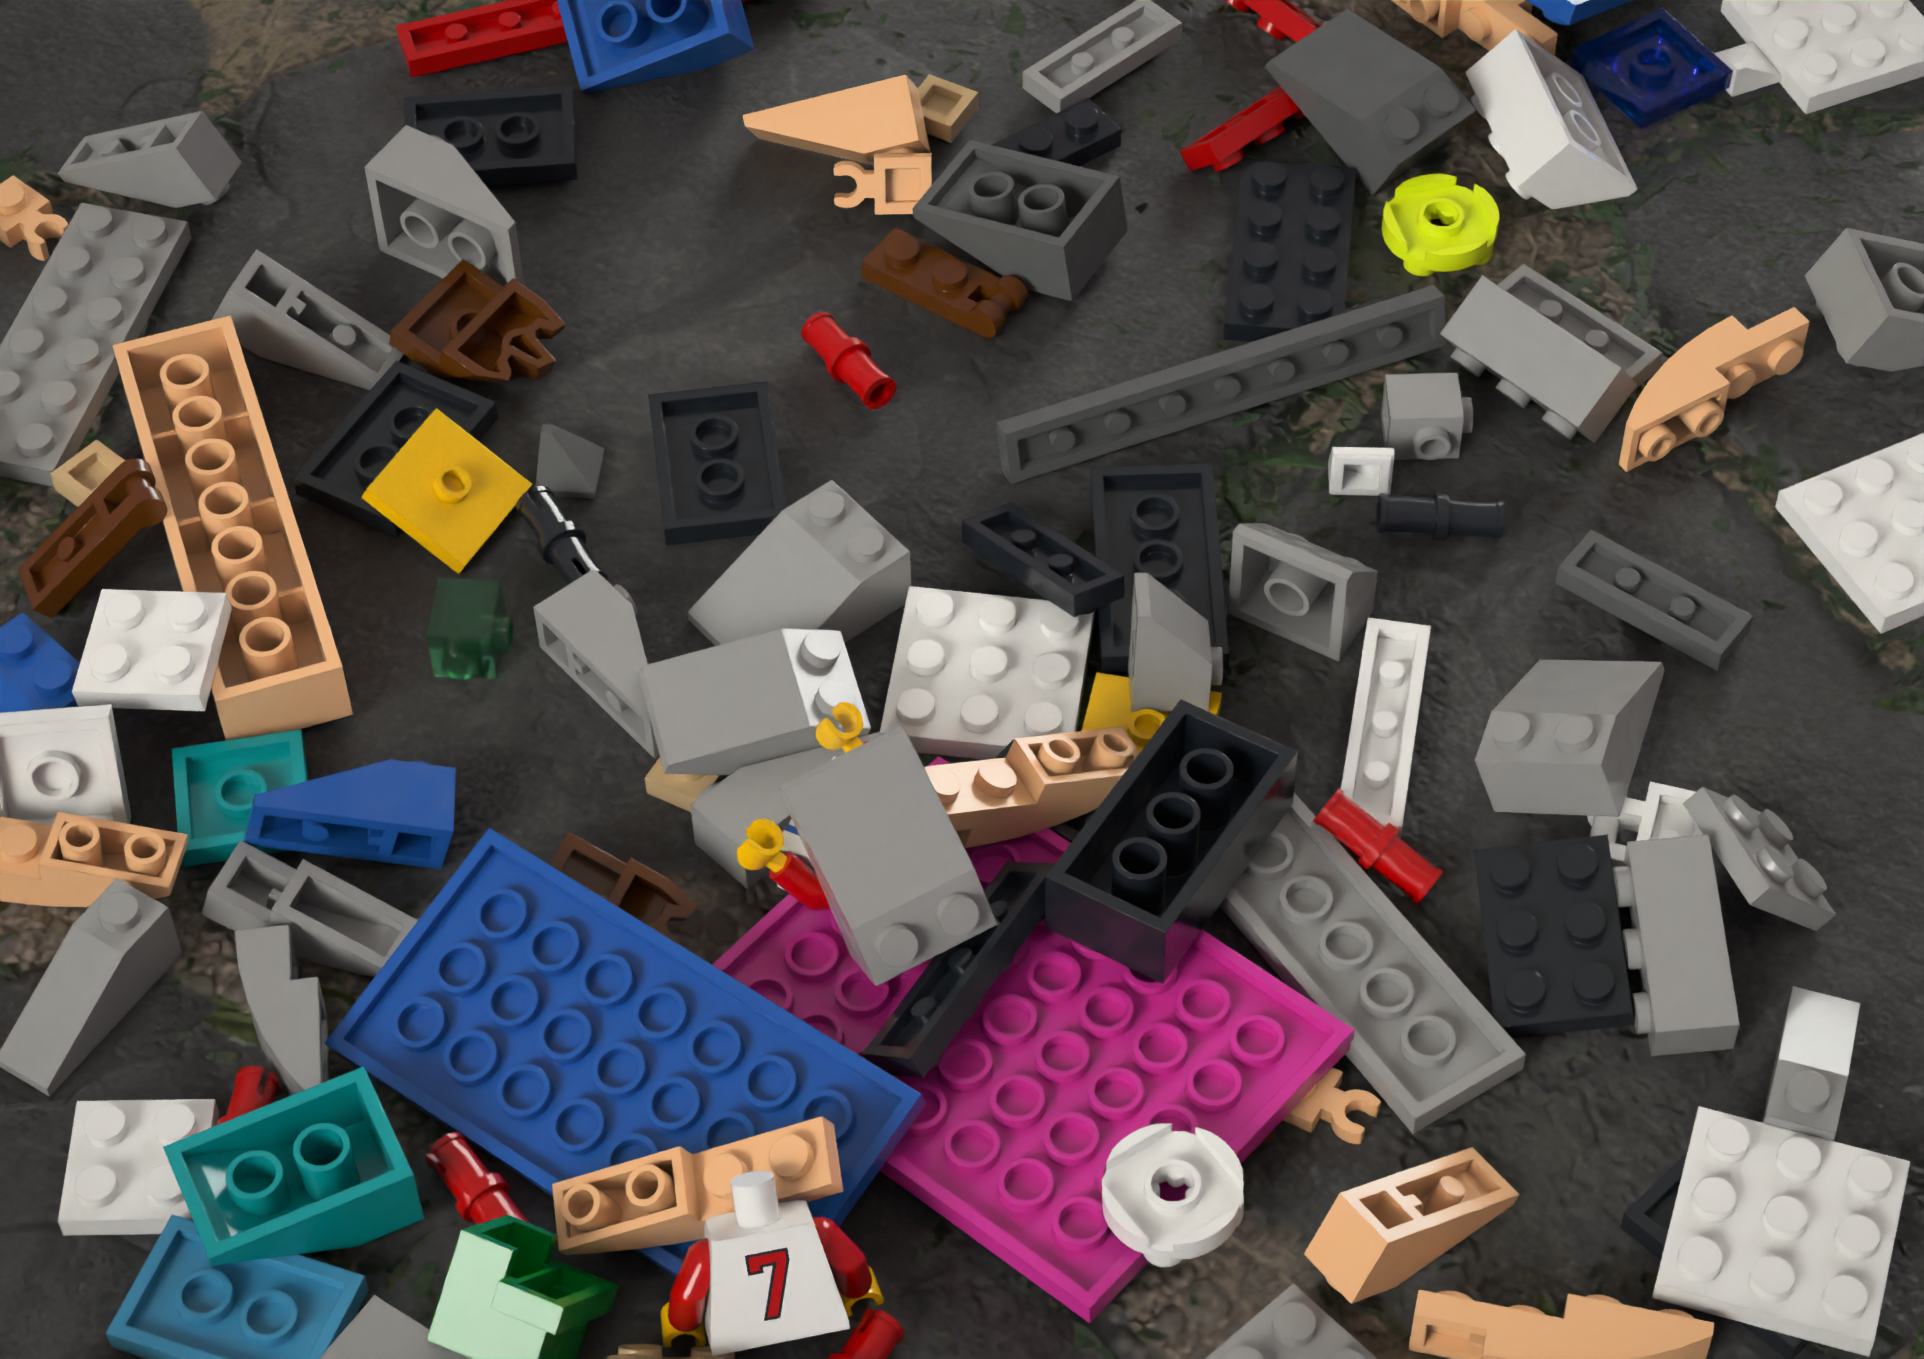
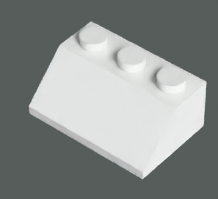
M1517 29L1513 30L1465 72L1475 93L1471 97V101L1480 115L1488 121L1492 130L1488 135L1489 141L1494 149L1505 159L1510 169L1506 173V178L1511 187L1522 198L1529 199L1534 197L1553 210L1628 197L1637 190L1636 184L1583 75Z

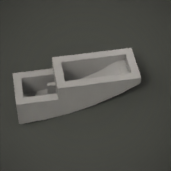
M241 840L209 888L201 914L234 931L289 924L298 957L318 964L373 977L377 975L418 921L304 859L296 870Z
M289 924L235 930L240 976L258 1040L273 1073L279 1077L280 1083L288 1096L330 1080L329 1048L325 1044V1041L328 1039V1014L318 977L299 978V960Z

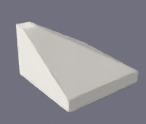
M1753 41L1707 55L1704 58V64L1731 97L1778 83L1781 80V74Z
M1332 447L1328 462L1329 494L1378 496L1379 493H1386L1390 495L1395 456L1394 448Z

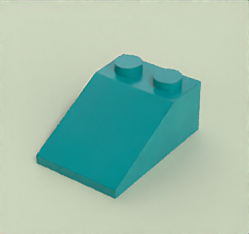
M364 1066L163 1147L211 1266L357 1247L424 1219L414 1174Z

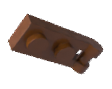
M896 227L862 261V278L985 338L994 337L1005 325V316L1008 313H1016L1029 298L1027 288L1016 277L1004 275L1002 278H999Z
M136 458L121 463L18 568L34 611L52 619L71 599L81 592L83 587L111 558L120 553L124 545L142 527L157 525L165 518L168 509L161 492L154 488L156 479L147 461Z

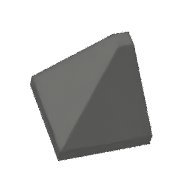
M542 424L535 487H549L555 497L596 499L606 455L605 448L555 425Z

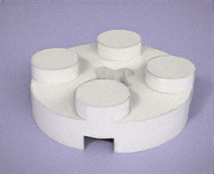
M1172 1123L1153 1124L1140 1128L1123 1138L1112 1149L1106 1162V1172L1102 1179V1209L1105 1220L1120 1241L1134 1251L1143 1253L1145 1258L1153 1265L1171 1267L1180 1263L1182 1259L1199 1257L1223 1244L1232 1235L1235 1228L1240 1225L1244 1209L1243 1169L1239 1159L1228 1144L1210 1131L1195 1127V1134L1186 1131H1172ZM1167 1181L1174 1188L1186 1184L1189 1189L1185 1192V1199L1166 1201L1160 1198L1159 1184Z

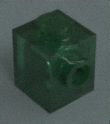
M438 578L426 636L434 676L452 677L462 680L471 678L497 679L501 654L511 653L514 635L513 619L511 616L506 615L501 581Z

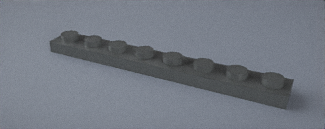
M1434 285L996 422L1002 473L1013 484L1446 346V339L1440 333L1446 326L1445 296Z

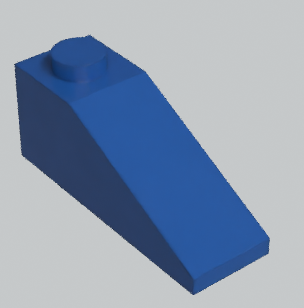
M390 759L255 794L244 834V842L253 846L441 869L454 832L456 768L431 765L424 761L407 762Z

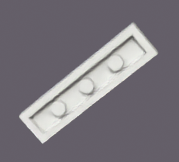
M1368 617L1341 790L1382 825L1386 826L1388 822H1391L1399 829L1396 836L1401 839L1431 626Z

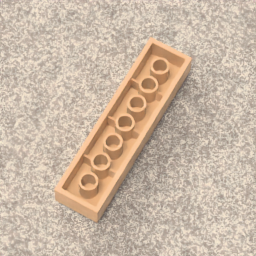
M231 315L112 345L144 459L150 464L156 479L154 488L161 492L168 509L167 515L162 522L182 591L226 593L232 608L211 686L225 740L300 730L353 715L341 660Z

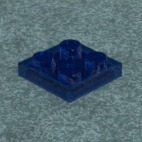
M1660 8L1576 47L1572 63L1582 75L1641 129L1730 88L1733 73L1732 69L1664 8Z

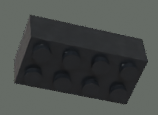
M1180 699L1046 875L1045 928L1160 983H1164L1293 804L1298 751Z

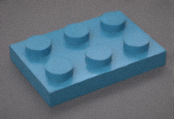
M172 1214L110 1324L106 1335L112 1348L146 1359H319L355 1318L369 1289L364 1275L298 1254L211 1266L194 1222Z

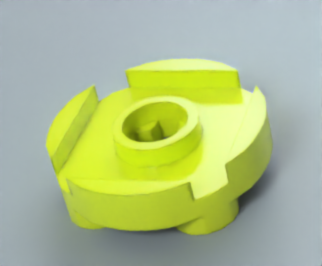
M1427 174L1404 181L1395 189L1394 198L1390 202L1386 201L1383 209L1382 235L1386 245L1392 253L1404 260V268L1409 273L1417 276H1429L1435 271H1458L1473 265L1487 263L1493 254L1500 217L1495 200L1484 188L1474 183V189L1471 191L1466 187L1456 185L1457 177L1447 174ZM1440 219L1443 224L1449 226H1436L1431 224V220Z

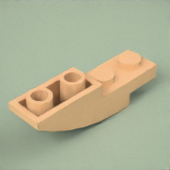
M1391 0L1409 13L1416 21L1424 24L1441 38L1459 29L1471 40L1490 51L1513 30L1517 29L1555 56L1558 33L1531 15L1533 4L1526 0Z
M1795 307L1748 330L1736 318L1730 316L1685 344L1661 366L1636 400L1626 422L1619 465L1627 472L1647 461L1653 462L1663 458L1671 449L1695 437H1705L1711 434L1722 424L1728 398H1738L1745 394L1752 386L1776 374L1784 375L1800 363L1810 321Z
M1123 727L1015 738L1006 758L926 766L924 768L964 848L1025 836L1059 825L1097 809L1140 752Z
M64 812L57 813L53 825L0 816V901L51 907H90L116 878L153 899L170 896L189 843L188 834Z
M821 1116L699 1153L691 1154L679 1146L553 1183L552 1189L559 1252L565 1255L605 1253L705 1239V1220L712 1216L735 1212L730 1182L735 1176L746 1172H772L775 1179L778 1203L798 1199L809 1202L843 1192L834 1124Z
M1418 1290L1408 1350L1449 1359H1706L1713 1336L1714 1322L1694 1319L1690 1314L1675 1309L1654 1311L1624 1305L1618 1300L1605 1295H1588L1584 1297L1568 1293L1563 1318L1545 1315L1539 1309L1531 1306L1514 1305L1504 1307L1474 1301L1469 1296L1456 1291L1434 1293Z

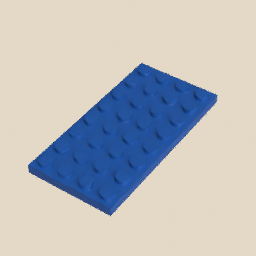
M491 828L485 832L325 1041L326 1046L332 1053L357 1069L364 1066L370 1078L452 1132H460L466 1138V1141L551 1197H553V1183L679 1146L691 1154H695L823 1116L834 1124L843 1192L809 1201L807 1205L812 1217L830 1218L840 1227L926 1105L922 1094ZM699 1240L634 1249L633 1251L676 1278L689 1247Z

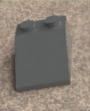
M1348 9L1268 61L1265 66L1349 168L1357 169L1356 177L1372 196L1448 144L1476 111L1438 65Z
M973 140L968 141L912 208L915 219L1002 276L1010 275L1016 277L1025 285L1027 290L1072 302L1128 231L1120 176Z

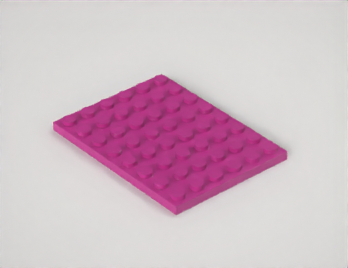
M938 756L928 766L950 763ZM1049 828L1025 836L968 847L965 850L985 891L1006 862L1056 863L1071 843ZM788 894L712 965L864 1058L862 1055L864 1050L934 957L875 986L850 955L832 911L810 910L791 894ZM1044 918L1036 925L1016 952L1012 964L999 975L979 1002V1007L975 1014L965 1021L943 1051L939 1063L924 1078L892 1075L921 1093L926 1105L880 1171L1088 1323H1091L1149 1262L1143 1253L1134 1251L1117 1238L1109 1228L1103 1214L1102 1179L1106 1172V1162L1112 1149L1123 1138L1140 1128L1153 1124L1172 1123V1131H1186L1195 1134V1127L1212 1132L1228 1144L1241 1164L1350 1049V1043L1354 1039L1355 1030L1204 930H1201L1165 982L1160 983L1045 928ZM1167 1181L1159 1184L1160 1198L1166 1201L1185 1199V1192L1189 1189L1186 1184L1175 1188Z

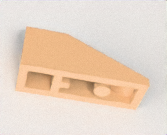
M907 75L743 115L745 127L759 139L874 165V154L931 153L918 88Z
M1471 1147L1339 1193L1304 1255L1325 1276L1330 1286L1340 1292L1352 1304L1397 1287L1514 1205L1520 1194Z

